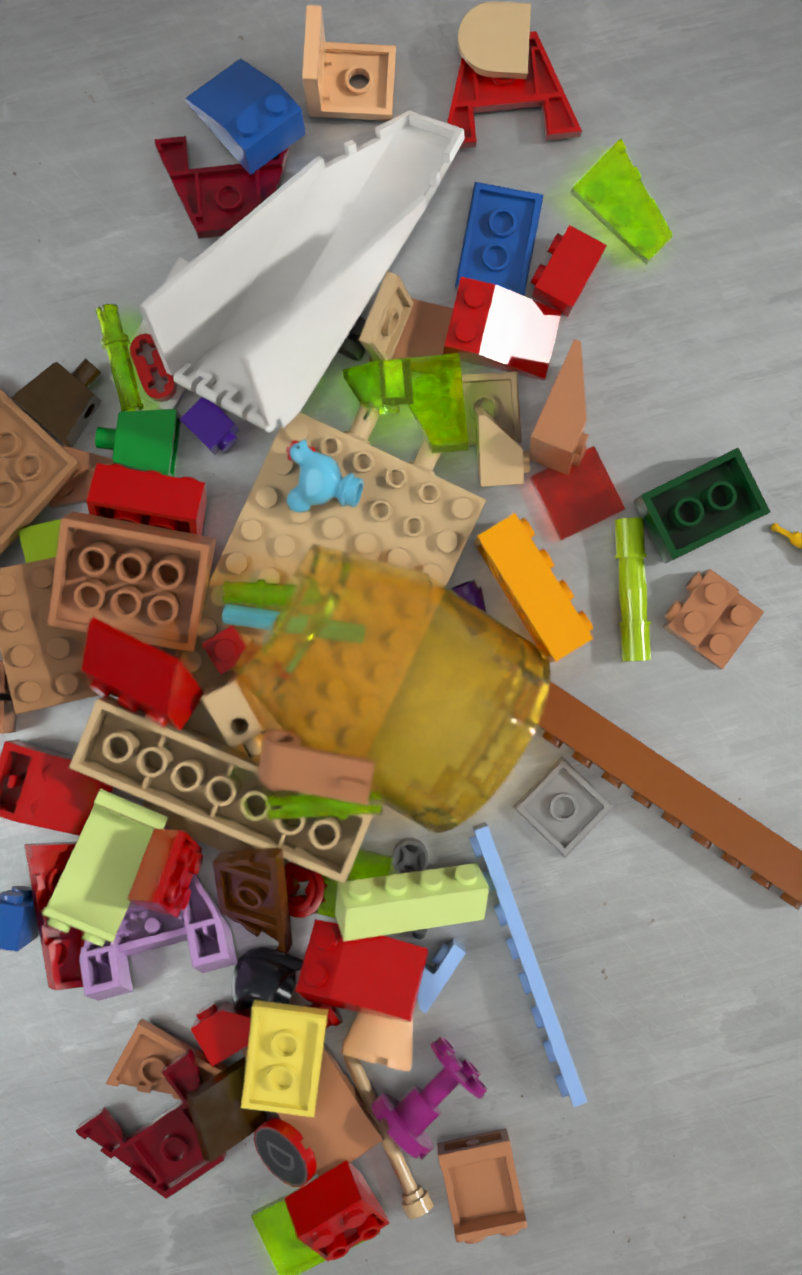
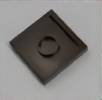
M246 1057L241 1058L186 1095L203 1159L210 1163L254 1133L265 1121L268 1122L265 1111L241 1108Z

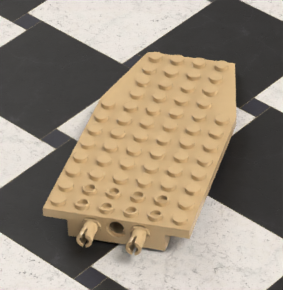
M361 402L349 432L345 431L343 433L301 412L284 428L280 427L208 583L194 652L177 650L175 658L181 660L203 692L208 682L222 676L203 648L202 643L231 626V624L222 622V611L226 604L365 624L367 628L365 641L361 644L235 625L253 653V656L224 673L226 674L241 666L267 719L262 735L271 729L288 730L301 737L302 747L365 759L484 507L486 499L435 476L433 469L444 446L447 444L446 441L439 437L430 451L435 436L426 433L414 462L410 461L409 463L371 446L368 439L382 412L372 407L366 419L370 407L368 404ZM305 439L308 446L314 447L316 452L328 455L336 460L342 477L353 473L355 477L364 480L362 495L355 508L341 506L338 498L335 497L325 504L312 505L308 511L302 513L290 509L286 502L290 491L298 485L300 466L295 461L287 459L288 453L286 448L291 445L293 440L301 442ZM201 700L183 727L228 745L203 700ZM237 718L241 721H246L244 718ZM242 743L233 747L247 753ZM144 799L143 807L168 817L166 826L174 830L184 831L191 838L221 852L261 849Z

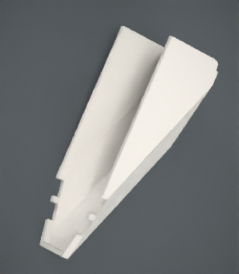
M409 110L375 127L376 138L356 147V143L352 140L344 143L345 153L327 163H324L322 157H316L139 305L166 372L170 375L174 374V382L222 406L235 415L247 419L268 432H271L277 426L284 428L301 411L423 214L465 139L464 129Z

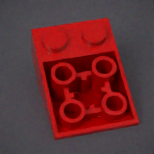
M18 739L4 742L0 755V817L80 836L92 811L99 790L103 789L112 793L114 786L69 768L73 756Z

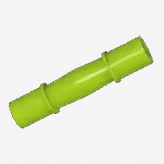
M643 518L616 519L615 560H618V592L622 622L618 623L621 628L622 662L651 660L649 630L651 621H647V583L644 558H647V553H645Z

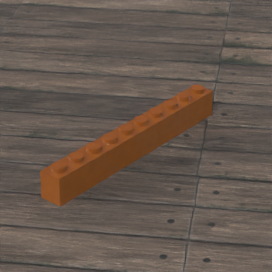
M537 671L530 673L509 705L510 708L515 710V713L512 715L514 719L528 728L534 723L545 731L541 736L559 749L564 743L575 751L571 757L587 768L595 764L604 771L601 777L618 789L622 784L626 785L634 791L631 798L648 809L654 804L664 811L661 815L662 819L677 829L682 824L694 831L690 838L707 849L713 844L723 851L720 856L721 859L738 870L741 865H744L753 871L750 876L752 880L768 890L771 885L775 886L783 892L780 896L783 901L797 910L800 909L802 906V850Z

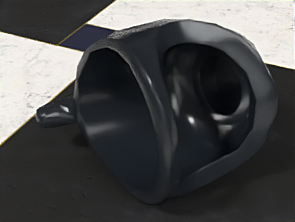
M265 947L247 951L238 959L232 976V1001L235 1010H245L253 1007L254 1000L289 1004L296 981V971L301 970L304 960L282 951Z

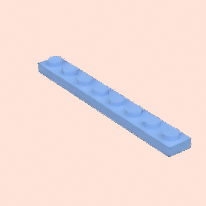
M486 822L473 826L475 836L470 837L469 840L476 858L483 856L487 870L482 871L483 876L489 886V892L495 890L500 902L494 905L500 926L507 924L512 938L506 939V943L512 959L520 958L524 972L518 973L525 995L532 993L536 1002V1006L530 1009L537 1028L545 1027L549 1040L542 1043L549 1062L557 1061L561 1074L555 1076L562 1098L569 1096L573 1107L587 1103L489 827Z

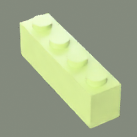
M478 863L346 881L345 884L338 882L335 916L344 941L479 921L485 918L489 886Z

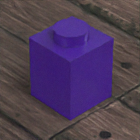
M203 397L180 418V421L214 455L220 450L223 453L226 452L238 439L236 434L240 430L236 424L215 403Z

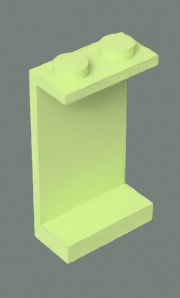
M100 789L94 801L92 811L50 902L44 909L43 915L50 917L47 925L67 933L70 927L73 926L85 931L82 939L103 947L105 940L113 943L131 902L128 900V896L154 829H164L168 817Z

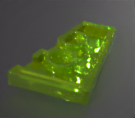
M620 138L572 187L570 193L647 265L672 239L673 234L654 198H650L641 181L642 176L638 168L633 166L626 153L627 148Z

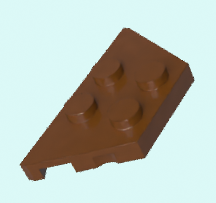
M272 847L220 852L212 862L220 913L232 921L241 924L256 937L261 932H264L279 942L276 950L288 953L293 944L282 848Z

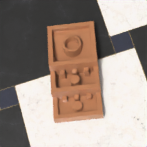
M324 1043L314 1117L278 1113L281 1120L288 1122L302 1134L304 1139L301 1143L305 1149L312 1148L317 1162L316 1173L319 1177L345 1160L350 1163L384 1140L348 1075H344L328 1045ZM248 1047L242 1050V1053L246 1058Z

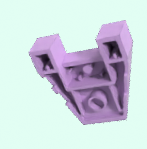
M193 874L189 885L191 895L188 905L184 910H180L178 918L142 908L130 902L113 943L105 940L103 947L85 940L84 947H81L80 966L85 996L100 1001L133 992L127 956L187 940L192 966L201 973L237 964L231 929L198 875Z

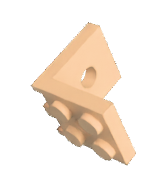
M307 5L302 80L308 116L391 120L393 115L396 46L326 42L322 6ZM364 75L368 78L369 83L362 89H356L349 83L353 76Z

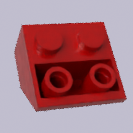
M154 829L128 900L139 907L178 918L180 910H184L188 905L191 895L189 885L193 874L197 875L203 863L202 848L184 831Z
M347 1160L284 1198L297 1238L328 1262L342 1258L349 1252L351 1247L363 1240H370L376 1237L383 1227L390 1224L387 1215L361 1172Z

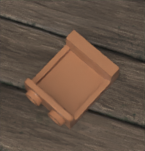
M507 1128L437 1143L438 1158L444 1177L456 1242L464 1241L467 1244L481 1242L485 1237L491 1235L512 1236L519 1233L521 1229L528 1227Z

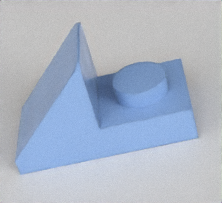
M454 938L451 939L448 945L442 943L432 958V962L435 963L433 967L425 963L417 997L419 1008L424 1013H427L466 954L465 945Z

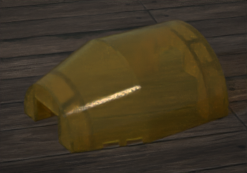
M313 544L293 574L300 580L297 587L262 641L258 642L252 638L232 670L283 730L292 731L301 737L302 747L374 760L375 765L370 797L427 831L442 833L452 830L471 818L490 800L510 775L529 744L542 715L550 684V663L548 657L541 648L424 571L413 570Z

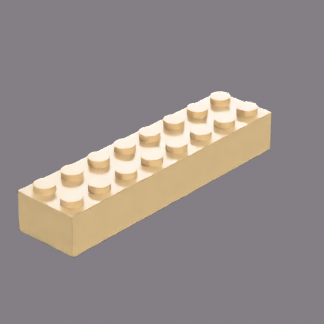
M101 697L96 700L69 768L261 849L282 848L283 858L345 884L374 815L375 807L368 804L363 805L287 789L280 791L268 789L258 779L259 758H250L245 752L185 727L180 731L168 724L165 728H161L145 716L147 713L139 709L136 713H133L120 705L114 697Z

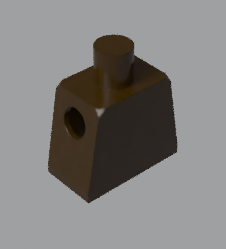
M86 358L72 373L67 371L58 362H55L11 398L63 444L73 447L101 403V400L88 388L102 372Z

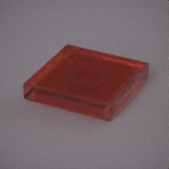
M595 446L586 449L579 467L572 465L568 475L547 468L530 477L533 487L560 541L625 510Z

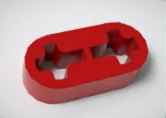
M140 334L133 339L130 345V355L144 391L151 399L157 402H166L176 394L177 383L174 382V374L170 375L166 372L157 348L151 352L154 363L149 365V362L143 355H139L143 352L144 344H149L151 348H156L151 334ZM157 371L164 381H169L164 385L165 391L159 393L156 388L151 389L156 384L153 373Z

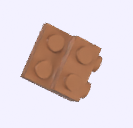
M705 570L702 574L697 571L685 586V589L689 592L681 602L676 600L665 613L664 617L668 621L663 628L718 669H723L764 611L739 594V589L713 570Z

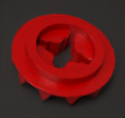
M292 861L284 865L289 915L295 918H306L318 913L319 906L326 901L324 889L328 886L323 881L322 874ZM309 881L308 886L305 888L306 895L295 896L300 889L298 882Z

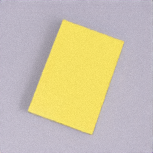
M254 1000L241 1108L314 1117L328 1010Z

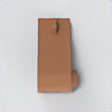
M271 729L263 734L258 779L264 783L266 788L280 791L287 789L367 805L375 761L302 747L301 737L298 734L283 729Z

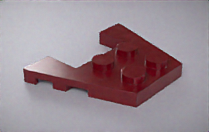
M186 136L154 139L157 152L198 239L223 236L278 190L290 148L289 146L250 175L240 163L190 169L189 147Z
M191 1049L168 1063L161 1071L180 1097V1102L129 1136L125 1135L106 1107L80 1123L75 1130L83 1139L86 1140L89 1137L102 1147L100 1151L109 1158L115 1156L130 1167L129 1172L165 1199L223 1162L227 1155L225 1152L211 1163L203 1159L186 1098L188 1093L203 1084L194 1053Z

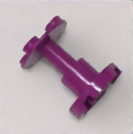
M440 1036L436 1041H432L430 1046L444 1068L423 1089L415 1086L400 1102L393 1096L382 1093L371 1104L372 1111L379 1122L384 1117L386 1118L390 1127L387 1131L389 1136L410 1156L414 1158L420 1156L421 1160L434 1148L425 1129L441 1114L438 1105L459 1084L479 1099L483 1098L488 1091L484 1083L478 1078L481 1074L468 1059L461 1062L454 1055L456 1052L454 1047L443 1036Z

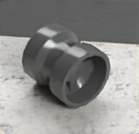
M358 317L337 352L352 360L361 361L365 348L359 339L366 324V319Z
M405 838L395 845L393 850V866L399 874L426 870L428 852L420 840Z

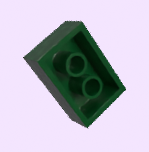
M739 447L640 495L633 501L664 564L771 513Z

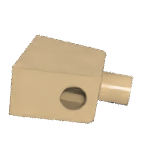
M240 666L208 682L201 699L228 745L234 747L242 743L248 756L252 758L261 754L262 732L265 729L267 719ZM237 718H244L246 721H241Z

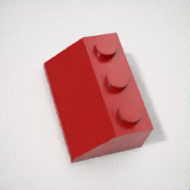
M96 464L86 499L90 515L202 535L207 501L205 482L188 476L181 478L167 476L154 470L139 471L128 469L120 464Z
M92 617L89 621L81 669L91 680L89 687L105 698H108L110 694L117 697V702L133 713H136L138 709L147 713L145 716L161 728H165L168 724L180 731L201 702L204 693L181 660L95 617Z

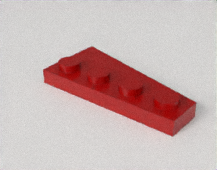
M77 842L24 844L48 988L55 991L84 987L80 966L81 947H84L85 940L82 939L85 931L71 926L68 933L47 925L50 917L43 915L44 909L50 902Z

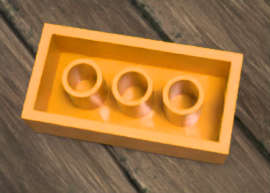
M513 513L479 534L473 544L547 663L557 662L594 639L589 632L594 628L587 615L582 610L577 613L570 600L574 598V595L563 579L559 582L551 571L555 566L544 548L538 550L531 538L535 536V533L525 517L519 520L516 513Z

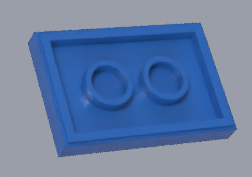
M474 182L455 288L459 287L462 276L495 284L525 296L543 194Z

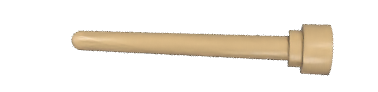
M344 1055V1062L358 1093L384 1138L381 1143L404 1191L401 1205L408 1219L418 1218L429 1212L434 1204L428 1191L423 1190L421 1185H416L399 1145L387 1133L390 1127L386 1118L384 1117L379 1122L375 1117L371 1104L377 1097L360 1060Z

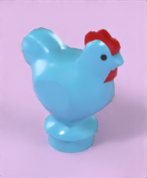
M305 439L301 442L298 440L291 442V445L286 448L288 453L287 459L295 461L300 466L299 483L290 491L286 501L291 510L302 513L308 511L312 505L325 504L335 497L338 498L340 505L343 507L351 506L355 508L358 505L364 486L363 479L355 477L353 473L342 477L337 461L328 455L316 452L314 447L308 446Z

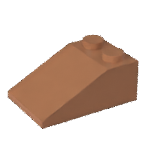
M576 339L573 340L533 430L529 450L531 461L566 475L569 474L572 465L579 467L589 439V435L584 433L587 416L581 341Z

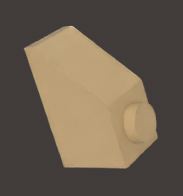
M475 408L478 479L481 487L524 484V473L530 472L529 451H523L520 441L485 409Z

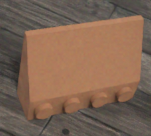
M74 511L61 518L48 626L87 633L88 623L92 617H95L147 644L194 652L211 574L216 538Z

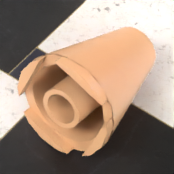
M358 1012L342 1044L341 1053L366 1062L410 1071L413 1059V1019L412 1023Z

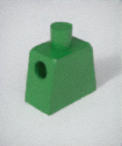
M176 409L119 412L116 429L97 428L95 446L100 449L113 450L112 459L115 464L139 471L154 470L163 475L175 477L182 423L180 418L182 416Z

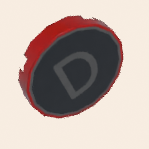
M271 1118L255 1130L254 1144L257 1153L271 1173L282 1182L292 1187H303L316 1174L317 1162L314 1152L310 1147L307 1150L301 1143L304 1139L302 1134L291 1124L281 1119Z

